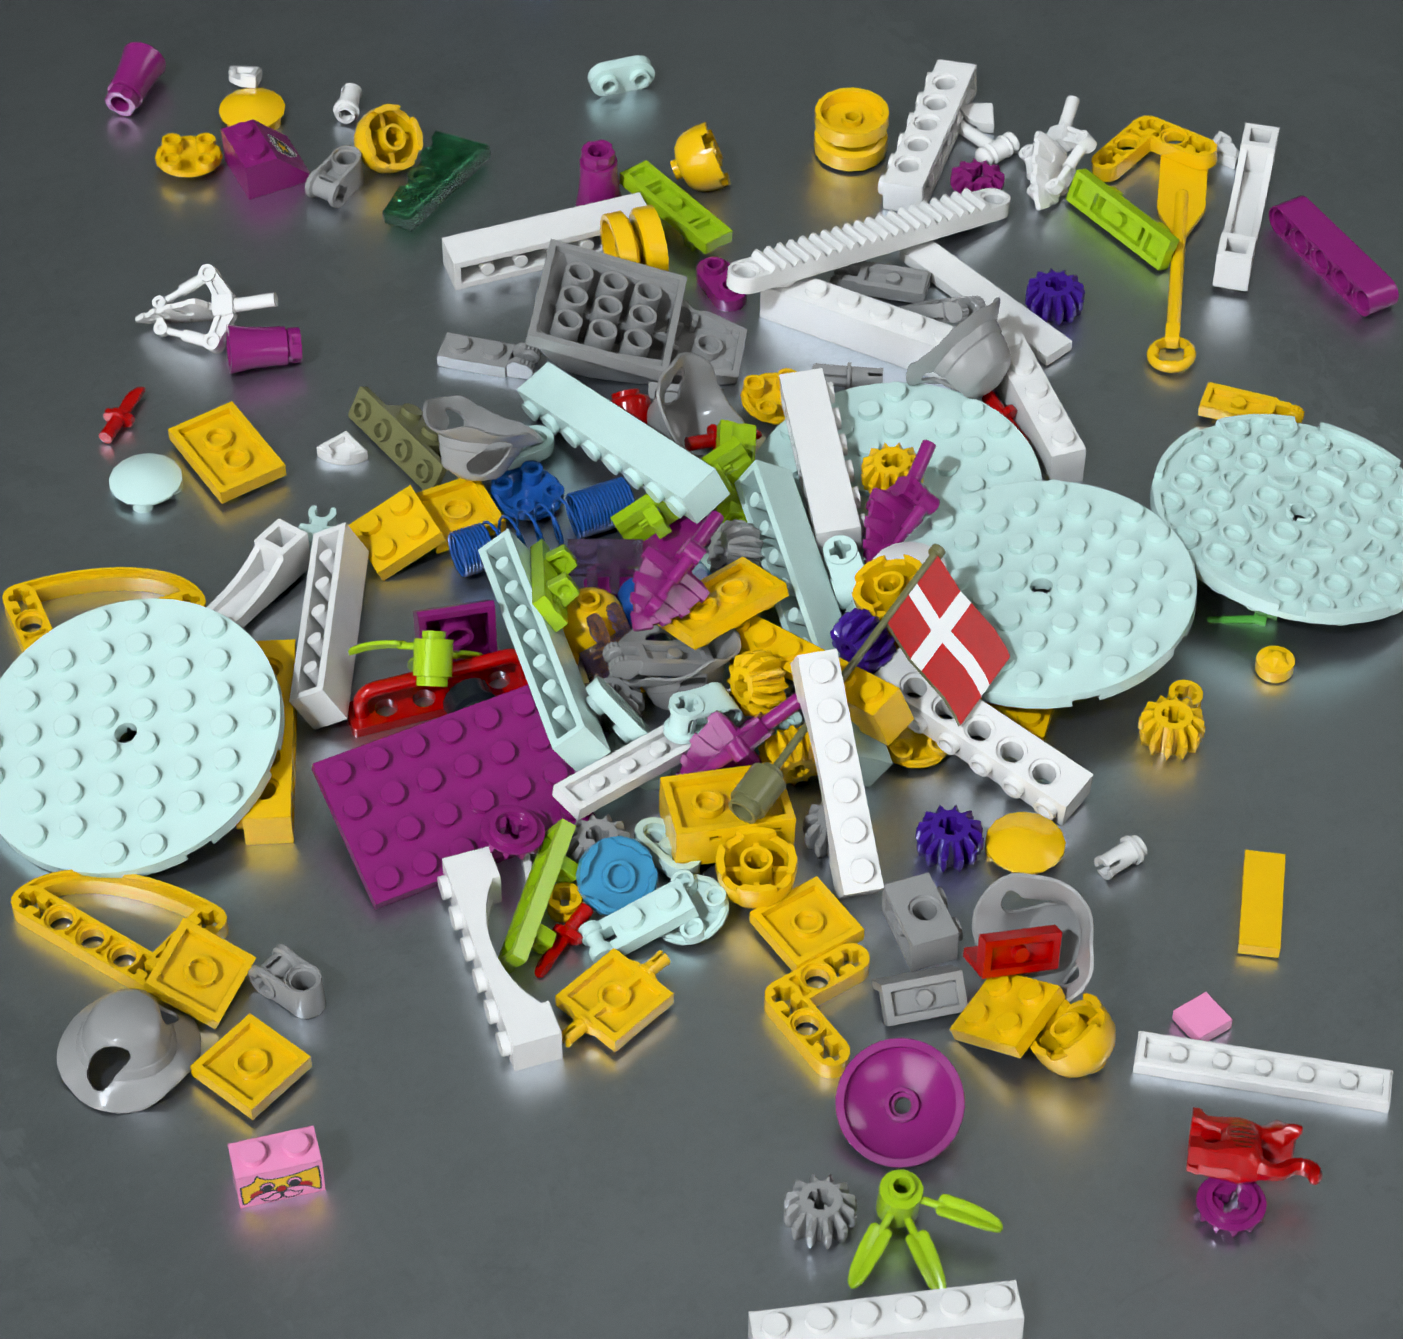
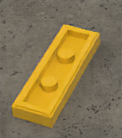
M1245 850L1237 953L1279 958L1286 854Z

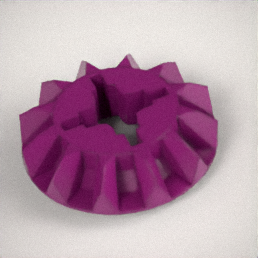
M974 158L971 163L961 161L959 167L952 168L950 184L952 189L962 194L965 188L972 192L985 188L1002 190L1005 174L1000 172L999 165H989L988 160L977 162ZM980 176L978 179H975V181L972 182L973 178Z
M502 805L491 809L484 815L480 825L481 842L488 843L490 853L502 852L505 860L510 855H516L523 860L527 853L536 854L539 846L543 844L545 837V828L540 818L532 811L516 805ZM506 825L513 834H519L518 839H513L510 834H505Z
M1209 1177L1198 1189L1195 1207L1200 1212L1201 1222L1210 1223L1215 1233L1221 1229L1230 1231L1234 1237L1239 1231L1245 1230L1251 1233L1255 1225L1263 1222L1267 1203L1264 1192L1256 1182L1236 1185ZM1237 1195V1208H1233L1231 1212L1225 1213L1223 1209L1224 1203L1228 1204Z

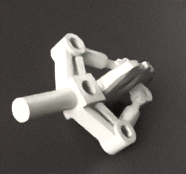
M1071 95L1066 98L1058 125L1051 126L1046 134L1042 131H1037L1034 136L1035 142L1025 145L1019 152V157L1026 164L1027 178L1031 183L1027 188V194L1035 201L1036 210L1050 207L1049 204L1058 203L1060 196L1066 195L1068 192L1067 188L1071 181H1073L1076 173L1075 167L1084 154L1091 153L1097 146V142L1087 130H1079L1072 127L1080 102L1076 96ZM1072 150V152L1070 153V155L1067 156V155H1066L1067 152Z
M204 264L200 267L198 275L179 285L178 290L166 297L160 295L154 297L152 300L154 308L150 309L147 313H141L136 316L135 321L136 323H155L154 332L161 337L168 335L180 337L182 341L203 346L212 353L219 354L226 346V325H234L237 318H240L239 312L277 307L278 297L274 292L238 298L222 278L221 272L211 264ZM207 284L212 294V303L197 298L173 303L181 295L187 296ZM213 321L207 334L188 329L181 331L170 328L168 325L171 323Z

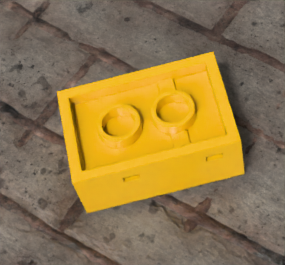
M752 765L660 777L659 813L665 824V834L669 838L673 861L681 864L701 861L700 865L715 863L718 847L721 843L724 845L728 840L734 838L737 830L754 826L774 829L777 831L779 838L785 840L788 844L792 843L794 845L796 817L787 789L785 788L764 818L757 819L755 823L751 824L744 822L734 815L728 804L731 801V792Z

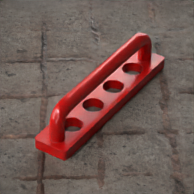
M514 648L503 649L454 661L452 677H448V687L416 686L417 676H413V672L367 683L357 691L354 700L350 701L347 719L353 736L358 738L447 715L443 708V700L447 692L454 685L469 678L485 680L495 696L526 686L528 682L516 650ZM496 679H503L509 682L503 688H493L489 685L491 681ZM424 697L434 700V703L427 707L417 706L414 702ZM383 707H393L397 710L390 716H382L377 713Z

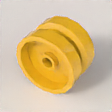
M852 87L828 92L818 100L815 107L814 122L816 129L814 132L815 155L822 163L833 169L849 172L869 169L884 159L888 150L887 129L889 127V109L881 96L870 90Z
M651 204L631 209L629 219L622 211L601 215L600 236L604 254L669 271V258L664 230L657 211Z

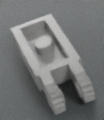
M862 261L834 269L833 274L835 275L830 278L829 283L866 296L917 303L925 301L930 285L931 273L926 270Z
M964 296L925 300L901 306L900 308L943 323L962 322L973 312L986 305L981 296Z
M447 332L437 354V365L439 367L501 378L512 377L528 380V378L534 375L536 369L534 364L540 361L542 353L539 348L525 345L524 342L515 345Z
M611 641L602 650V655L605 661L608 662V670L611 676L630 680L638 674L649 677H682L694 672L707 661L713 659L707 645L694 650L680 641ZM703 673L691 679H696L698 677H706V674Z

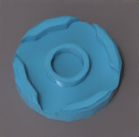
M623 836L603 838L589 846L579 860L576 872L578 892L592 910L599 915L608 916L656 890L658 873L651 859L653 857L649 850L635 839Z

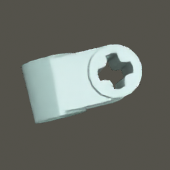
M837 535L827 540L823 547V553L826 562V573L839 610L844 611L852 603L851 600H853L852 592L856 584L854 577L864 565L855 541L848 536Z
M711 682L699 688L677 692L670 697L668 705L670 717L664 722L663 733L668 740L676 744H690L689 740L694 733L697 732L699 734L701 729L709 722L707 717L716 710L729 717L736 727L743 718V712L721 683Z

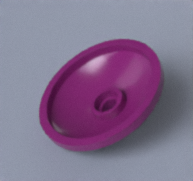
M908 1038L886 1039L863 1049L845 1068L836 1092V1114L845 1138L858 1153L868 1160L891 1168L915 1167L938 1157L954 1141L962 1125L965 1113L963 1085L952 1063L931 1045ZM901 1099H907L911 1103L910 1110L905 1114H900L896 1111V1104Z

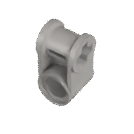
M343 145L333 150L331 155L309 174L305 184L306 195L311 198H322L336 209L342 207L347 199L364 183L360 150L351 145Z
M278 944L272 950L273 955L260 966L254 965L248 970V978L251 984L261 995L272 999L298 1018H314L320 1015L326 1007V997L320 970L296 955L289 947L283 944Z

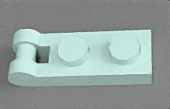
M677 878L599 921L590 920L579 927L578 932L583 937L582 943L590 947L589 956L592 962L596 963L613 948L625 956L699 915L681 881ZM614 934H615L616 937H617V938L611 940L610 942H609V941H605V939H607L608 937H610V936H612V935H614Z

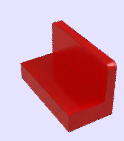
M1054 924L979 934L978 946L965 947L963 957L982 979L1058 969L1062 931Z

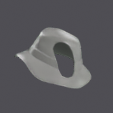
M1000 297L995 298L990 305L973 312L956 325L931 351L919 360L910 363L906 372L908 385L923 383L942 384L961 392L966 398L978 399L995 389L1006 376L1011 363L1009 348L997 322ZM934 372L945 379H938L936 377H922L926 373Z
M682 352L664 369L658 379L656 398L647 411V425L690 452L685 448V437L707 434V427L711 424L717 426L721 419L736 423L745 422L729 404L719 387L712 364L701 355ZM681 368L682 380L679 385L677 398L672 402L665 403L666 390L670 386L676 372ZM693 454V455H695L696 457H698L699 459L705 456V455H696V454Z
M455 395L426 399L423 405V418L426 425L438 434L442 466L450 473L464 480L487 481L498 479L508 470L524 447L543 442L541 436L532 428L521 422L501 417L475 404L464 396ZM446 410L459 413L464 420V425L448 429L449 417Z
M654 625L652 630L634 632L632 629L619 641L646 640L653 634H665L671 641L680 640L658 625ZM734 628L713 639L707 645L713 659L707 661L688 675L660 678L638 674L630 680L620 679L629 687H642L657 707L669 711V699L673 694L699 688L711 682L722 683L726 663L741 651L739 633ZM703 673L706 674V677H698L696 679H691Z
M1011 873L999 878L985 890L975 906L972 917V931L976 946H978L979 934L1055 924L1062 931L1058 969L1017 975L1060 986L1068 1002L1076 998L1091 980L1094 971V921L1089 905L1076 889L1063 881L1047 876ZM1007 891H1014L1024 899L1052 901L1015 911L1012 909L1006 910L1001 905L1002 898ZM1079 968V977L1072 983L1065 984L1075 970Z
M117 990L85 1006L74 1016L58 1044L57 1067L70 1091L87 1106L111 1113L141 1111L162 1099L191 1071L190 1065L201 1054L200 1031L190 1015L144 990ZM160 1010L178 1018L175 1023L165 1024ZM108 1046L121 1047L128 1050L131 1057L130 1060L115 1075L104 1091H97L89 1079V1067L95 1053Z

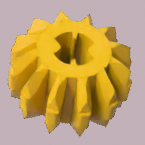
M884 442L881 450L871 448L868 457L863 458V463L861 464V481L864 490L869 491V494H871L873 488L887 490L895 484L898 477L907 476L916 456L914 448L903 449L900 442L895 447H889Z
M761 649L743 652L740 655H736L734 663L729 665V672L731 674V677L727 679L731 687L729 695L734 697L735 703L741 709L744 716L754 717L760 712L765 715L786 700L784 692L788 688V684L784 679L786 671L780 668V658L774 657L770 650L763 651Z
M1177 694L1172 700H1168L1160 695L1156 702L1148 701L1138 721L1141 745L1149 746L1151 755L1163 753L1166 761L1171 755H1176L1183 760L1187 752L1196 753L1202 738H1204L1206 729L1202 709L1194 708L1192 699L1184 702L1179 701Z
M790 725L788 729H778L775 735L767 738L765 743L758 747L762 763L775 762L801 726L795 728L793 725ZM808 732L780 768L785 784L790 783L792 786H795L800 781L807 782L809 777L818 775Z

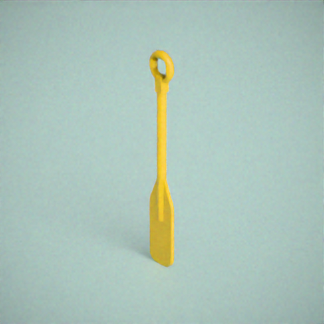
M1161 155L1157 213L1163 224L1170 228L1169 232L1180 240L1172 254L1170 264L1165 337L1155 340L1149 346L1146 355L1149 364L1154 369L1165 373H1177L1188 369L1194 363L1197 355L1195 346L1189 340L1180 337L1186 238L1205 213L1208 169H1193ZM1182 348L1184 349L1183 360H1159L1160 349Z

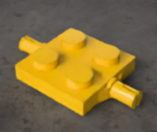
M613 948L556 994V1006L573 1019V1022L561 1031L562 1044L565 1043L566 1047H570L587 1033L595 1036L616 1052L673 1005L674 993L658 982L655 976L666 966L670 965V959L667 954H663V951L659 950L643 964L628 959L617 949Z

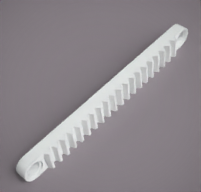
M965 188L962 194L954 191L951 197L944 194L940 201L934 197L929 204L926 201H921L919 207L915 204H910L908 210L904 207H900L897 213L889 210L886 217L879 213L875 220L869 216L864 223L859 219L855 221L853 226L845 223L842 230L834 226L831 233L824 229L820 236L816 233H811L809 239L800 236L797 243L790 239L786 246L781 242L777 243L775 249L766 246L763 253L755 249L751 257L735 261L728 266L727 287L739 294H754L999 221L1008 216L1011 198L1008 193L996 188H985L974 192Z

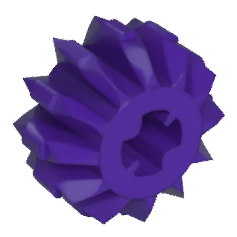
M1051 268L1047 274L1038 271L1035 278L1029 279V284L1026 288V308L1047 323L1055 322L1058 326H1060L1062 321L1072 323L1075 316L1081 315V310L1084 307V284L1078 282V275L1068 276L1066 269L1059 273Z
M854 608L850 612H846L838 619L839 621L835 623L834 628L830 631L833 647L840 653L839 657L847 662L851 661L880 622L879 617H873L869 610ZM887 626L858 663L857 667L874 674L892 659L897 650L894 645V637L888 633Z
M957 804L952 810H946L939 805L936 813L926 811L922 822H919L916 828L915 838L917 839L916 849L918 856L925 857L928 867L939 864L942 872L948 867H954L960 873L964 864L974 866L977 855L981 854L984 846L981 821L974 820L972 810L963 813L959 812Z

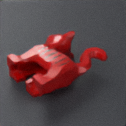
M1193 1107L1186 1171L1195 1175H1204L1224 1180L1236 1185L1249 1184L1258 1180L1282 1181L1294 1175L1308 1178L1310 1184L1318 1185L1323 1179L1322 1170L1316 1162L1305 1158H1293L1296 1139L1301 1136L1303 1131L1301 1125L1287 1124L1276 1119L1261 1126L1240 1117L1208 1116L1204 1113L1203 1109Z

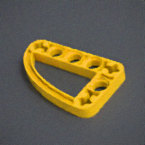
M137 567L94 568L49 575L12 585L2 595L5 614L22 653L40 637L53 629L41 602L103 591H143L165 595L159 597V599H175L207 607L203 592L189 580L173 573ZM18 601H23L27 606V610L21 612ZM35 623L41 625V628L35 632H25L22 630L28 624Z
M72 869L42 875L25 883L11 897L13 915L20 925L129 989L143 990L142 988L175 931L154 952H151L60 899V896L106 894L126 897L170 910L187 917L186 919L201 927L205 924L207 926L204 929L224 940L229 932L227 915L221 907L177 886L137 874L124 875L122 878H98L81 875ZM36 903H38V908H39V909H37L36 907H34V905H35ZM61 918H67L72 921V924L66 929L56 930L51 927L54 921ZM89 937H100L104 940L101 945L95 948H87L82 945L84 940ZM122 955H131L136 958L132 964L125 967H120L113 963L116 958Z

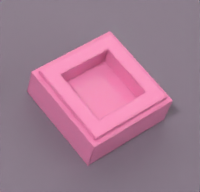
M1207 992L1173 1010L1172 1020L1190 1039L1210 1041L1231 1029L1233 1021Z

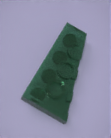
M435 131L431 137L432 145L430 148L425 147L420 154L421 161L417 168L412 167L407 174V183L404 186H399L383 210L385 223L413 231L492 157L490 146Z

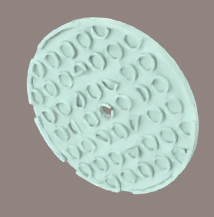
M901 382L857 386L834 393L835 403L831 404L832 408H839L842 426L838 430V434L845 433L848 447V455L844 456V459L852 461L854 470V482H850L851 487L858 486L861 509H857L858 514L864 513L865 516H868L866 503L870 496L869 491L864 490L861 481L863 458L868 457L871 448L881 450L884 442L889 447H895L900 442L903 449L913 447L916 454L923 440H929L936 445L924 473L923 484L940 500L937 510L966 494L1014 482L1042 481L1038 460L1023 434L1001 413L977 399L966 398L960 392L926 384L908 385V383ZM784 420L762 443L755 455V459L791 470L807 515L788 429ZM926 513V514L924 515V517L922 518L923 521H924L927 517H929L931 514H927V513ZM862 536V552H859L863 565H865L863 539H866V536ZM822 558V561H823V564H824V567H825L826 562H825V559Z
M1248 414L1217 419L1214 426L1202 430L1198 427L1193 428L1174 441L1162 455L1156 467L1150 489L1151 511L1165 521L1179 536L1190 554L1196 577L1207 584L1214 592L1223 594L1245 605L1246 608L1252 611H1260L1288 620L1314 624L1345 626L1347 624L1383 619L1403 611V469L1399 467L1401 460L1393 454L1359 435L1321 422L1319 427L1296 423L1295 416ZM1296 515H1300V516L1304 517V518H1297L1296 521L1293 520Z
M1052 479L1048 481L1014 482L966 494L943 506L927 517L904 541L924 543L928 546L938 544L944 548L946 553L943 557L951 577L960 591L994 627L1009 652L1010 658L982 695V701L1026 709H1051L1071 707L1072 701L1098 696L1099 700L1109 698L1143 682L1162 668L1174 656V649L1181 642L1184 636L1187 637L1194 620L1197 601V579L1190 554L1182 540L1165 521L1145 506L1118 493L1099 487ZM1033 587H1034L1036 590H1037V589H1046V590H1050V589H1051V591L1048 592V593H1044V592H1033Z
M159 598L134 599L98 607L75 616L40 637L10 665L0 678V836L13 850L45 870L57 872L72 869L81 875L98 878H122L124 875L129 874L145 876L160 872L188 860L186 855L199 849L209 841L213 844L216 843L238 824L261 796L271 778L270 769L277 750H281L285 719L282 692L276 674L263 650L253 637L228 617L195 603ZM127 728L137 731L133 740L127 743L118 742L120 737L127 732Z

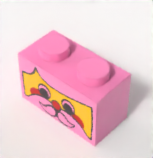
M314 1125L228 1144L232 1174L240 1209L326 1190L322 1159Z

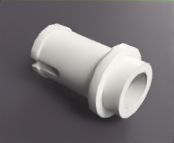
M345 84V87L343 86L341 89L340 99L334 104V115L342 123H351L359 117L360 109L358 105L363 92L357 84Z
M1126 835L1121 838L1120 844L1095 857L1094 865L1098 867L1103 864L1104 867L1097 871L1105 880H1110L1114 875L1130 865H1140L1143 863L1144 857L1148 854L1147 847L1139 836Z

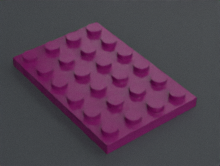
M529 685L312 764V772L374 910L437 887V877L443 875L442 858L488 847V843L481 842L480 825L484 815L495 807L516 805L526 808L540 818L545 832L562 818L574 825L576 823V819L552 796L554 784L575 773L574 769L552 749ZM591 814L583 817L582 820L589 821ZM506 825L505 834H510L513 839H518L519 834H513ZM492 852L496 864L505 861L502 852ZM510 855L506 860L516 857V855Z

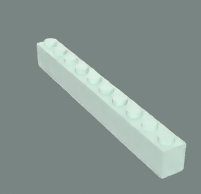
M755 459L734 484L747 523L753 524L755 528L760 530V540L764 543L761 548L763 557L760 558L762 568L784 581L787 585L789 596L775 604L782 628L824 650L836 649L832 645L833 640L830 636V631L834 628L835 623L839 621L841 613L790 469ZM851 721L864 786L870 787L893 763L887 746L862 733L859 727Z

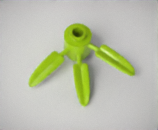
M422 631V638H414V642L378 640L361 643L348 650L349 655L386 648L413 650V657L408 661V669L413 672V676H417L416 686L448 687V677H452L453 659H466L483 655L475 651L453 650V640L446 639V631Z
M902 1169L893 1170L882 1178L879 1186L876 1212L882 1222L880 1225L878 1223H871L864 1234L850 1266L847 1278L848 1285L851 1289L857 1288L869 1276L892 1237V1231L887 1229L889 1226L892 1228L907 1227L910 1234L905 1238L906 1243L930 1290L947 1288L942 1264L929 1233L926 1230L918 1232L914 1224L919 1215L921 1204L936 1208L937 1215L985 1231L1000 1233L1003 1231V1224L991 1212L949 1194H942L939 1197V1201L923 1196L922 1182L914 1173Z

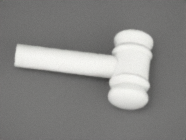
M960 119L958 125L959 134L980 147L975 152L977 162L988 160L989 165H997L1000 161L1007 157L1010 158L1013 154L1019 152L1020 143L1013 133L1006 132L1003 136H998L997 139L993 140Z

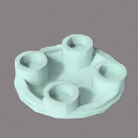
M153 453L138 454L121 461L113 468L109 477L110 490L114 496L122 502L132 505L134 511L138 513L150 512L156 504L179 494L184 488L182 472L177 463L164 455Z
M680 870L671 877L670 882L679 878L699 916L660 937L666 942L681 946L698 944L712 937L723 926L729 914V898L723 887L719 885V882L712 877L700 874L693 875L688 870Z

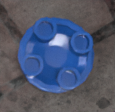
M526 461L521 467L508 470L500 478L491 481V498L497 508L505 515L515 519L519 509H525L533 516L537 503H542L551 510L555 497H560L564 500L565 491L563 485H561L556 477L543 470V466L537 461ZM560 500L555 502L554 513L559 510L562 504ZM538 507L537 520L550 516L544 507ZM524 512L519 515V520H531Z

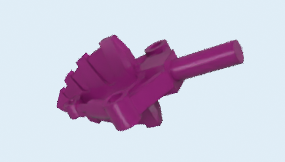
M929 440L922 441L907 476L898 477L895 484L887 490L872 489L869 500L866 503L868 516H865L864 526L866 527V539H863L865 564L873 560L882 549L895 543L904 542L914 529L923 522L922 518L926 513H934L939 507L940 500L921 483L936 448L933 442Z
M711 511L692 539L689 537L674 557H670L661 550L650 546L641 554L642 563L639 570L634 572L632 579L635 583L634 592L630 593V602L633 604L634 609L630 613L634 632L652 630L653 626L657 624L662 627L669 625L672 619L676 617L682 619L690 613L689 609L697 602L703 603L710 592L702 581L692 574V570L707 552L704 547L724 521L721 513Z
M796 692L765 715L760 712L756 716L749 718L738 728L729 717L716 710L707 717L709 722L701 729L699 734L695 732L689 740L691 746L687 754H682L680 759L682 767L680 773L677 771L676 775L762 763L754 749L772 736L775 731L774 727L801 709L800 703L797 701Z

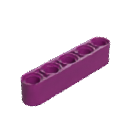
M1300 195L1270 208L1269 221L1276 234L1360 315L1369 316L1398 302V288L1392 278L1307 197Z

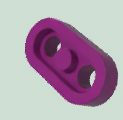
M715 256L701 260L696 267V280L712 304L717 309L725 312H734L742 309L747 303V294L736 293L727 287L729 262Z

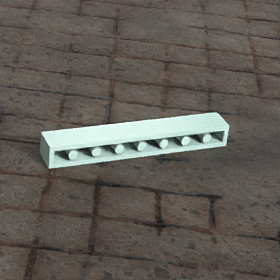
M547 362L517 389L524 401L521 407L532 420H542L543 424L553 434L556 435L560 432L572 447L581 446L593 461L602 460L604 465L614 475L623 474L625 479L635 489L644 488L646 493L656 503L665 502L668 508L679 518L686 516L698 524L730 495L715 468L550 362Z
M507 529L478 549L552 749L578 772L600 760L611 751L595 711L585 700L588 693L563 628L555 632L532 604L530 550Z

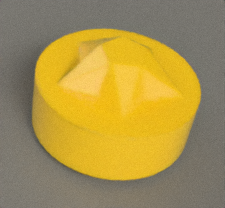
M1267 646L1257 653L1255 671L1261 679L1267 682H1285L1293 675L1295 658L1284 647Z

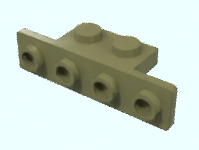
M361 386L349 410V418L422 490L441 485L447 470L441 464L438 434L426 425L423 411L409 403L386 405L368 387Z

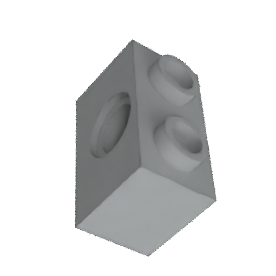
M929 872L884 884L881 911L911 972L957 959L959 941L963 940L960 922L957 917L951 918L947 910L948 904L945 892L941 886H935Z

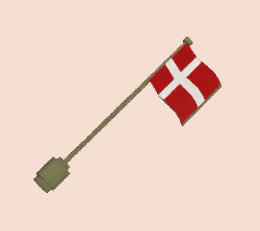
M933 544L928 550V558L842 671L843 682H845L887 626L908 661L943 699L959 727L1008 661L1010 655L994 627L960 591L942 563L941 559L946 553L944 548L938 544ZM806 722L803 723L774 764L768 762L763 764L753 763L731 792V801L728 806L739 819L753 824L757 819L764 818L785 790L786 784L780 768L808 732Z

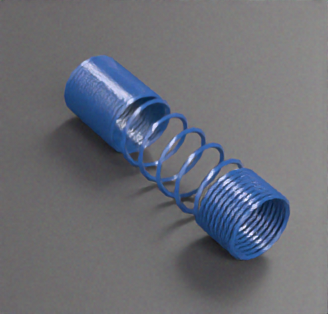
M620 476L568 493L565 500L555 497L551 510L546 505L537 503L533 516L525 509H519L515 522L509 516L501 515L497 528L486 520L483 523H477L450 532L448 535V545L454 565L459 574L464 578L486 571L478 549L492 539L484 525L489 524L498 536L501 534V521L503 518L511 522L516 530L517 538L526 546L522 533L519 530V515L522 512L526 513L533 522L537 542L541 539L544 540L540 527L537 524V509L540 506L544 507L551 516L558 543L560 545L564 544L563 534L554 513L555 502L559 500L566 507L569 522L577 539L581 540L591 535L612 530L616 527L610 517L636 501L630 485Z

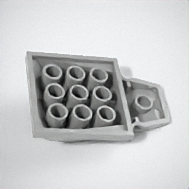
M551 239L525 345L539 348L554 364L568 372L589 378L634 384L658 382L661 373L679 353L690 352L706 358L713 366L718 384L725 385L737 383L747 329L706 310L698 311L693 309L689 302L683 299L687 281L686 276ZM666 327V332H665V333L658 331V330H660V329ZM681 368L676 372L671 384H680L682 380Z

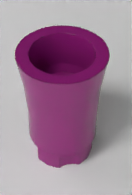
M131 42L124 47L119 66L108 86V94L105 98V103L110 110L117 112L120 116H131L134 110L142 104L154 83L166 70V62L162 54L154 47L142 42Z
M605 140L589 141L584 144L581 150L582 156L580 157V179L576 207L622 196L619 186L617 157L612 149V144Z
M226 325V346L230 374L250 369L288 365V362H302V342L299 327Z

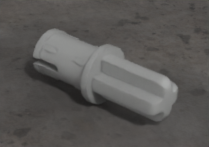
M848 362L847 366L816 363L812 367V369L822 368L826 382H832L833 386L845 387V390L857 386L883 383V368L857 367L851 366V362Z

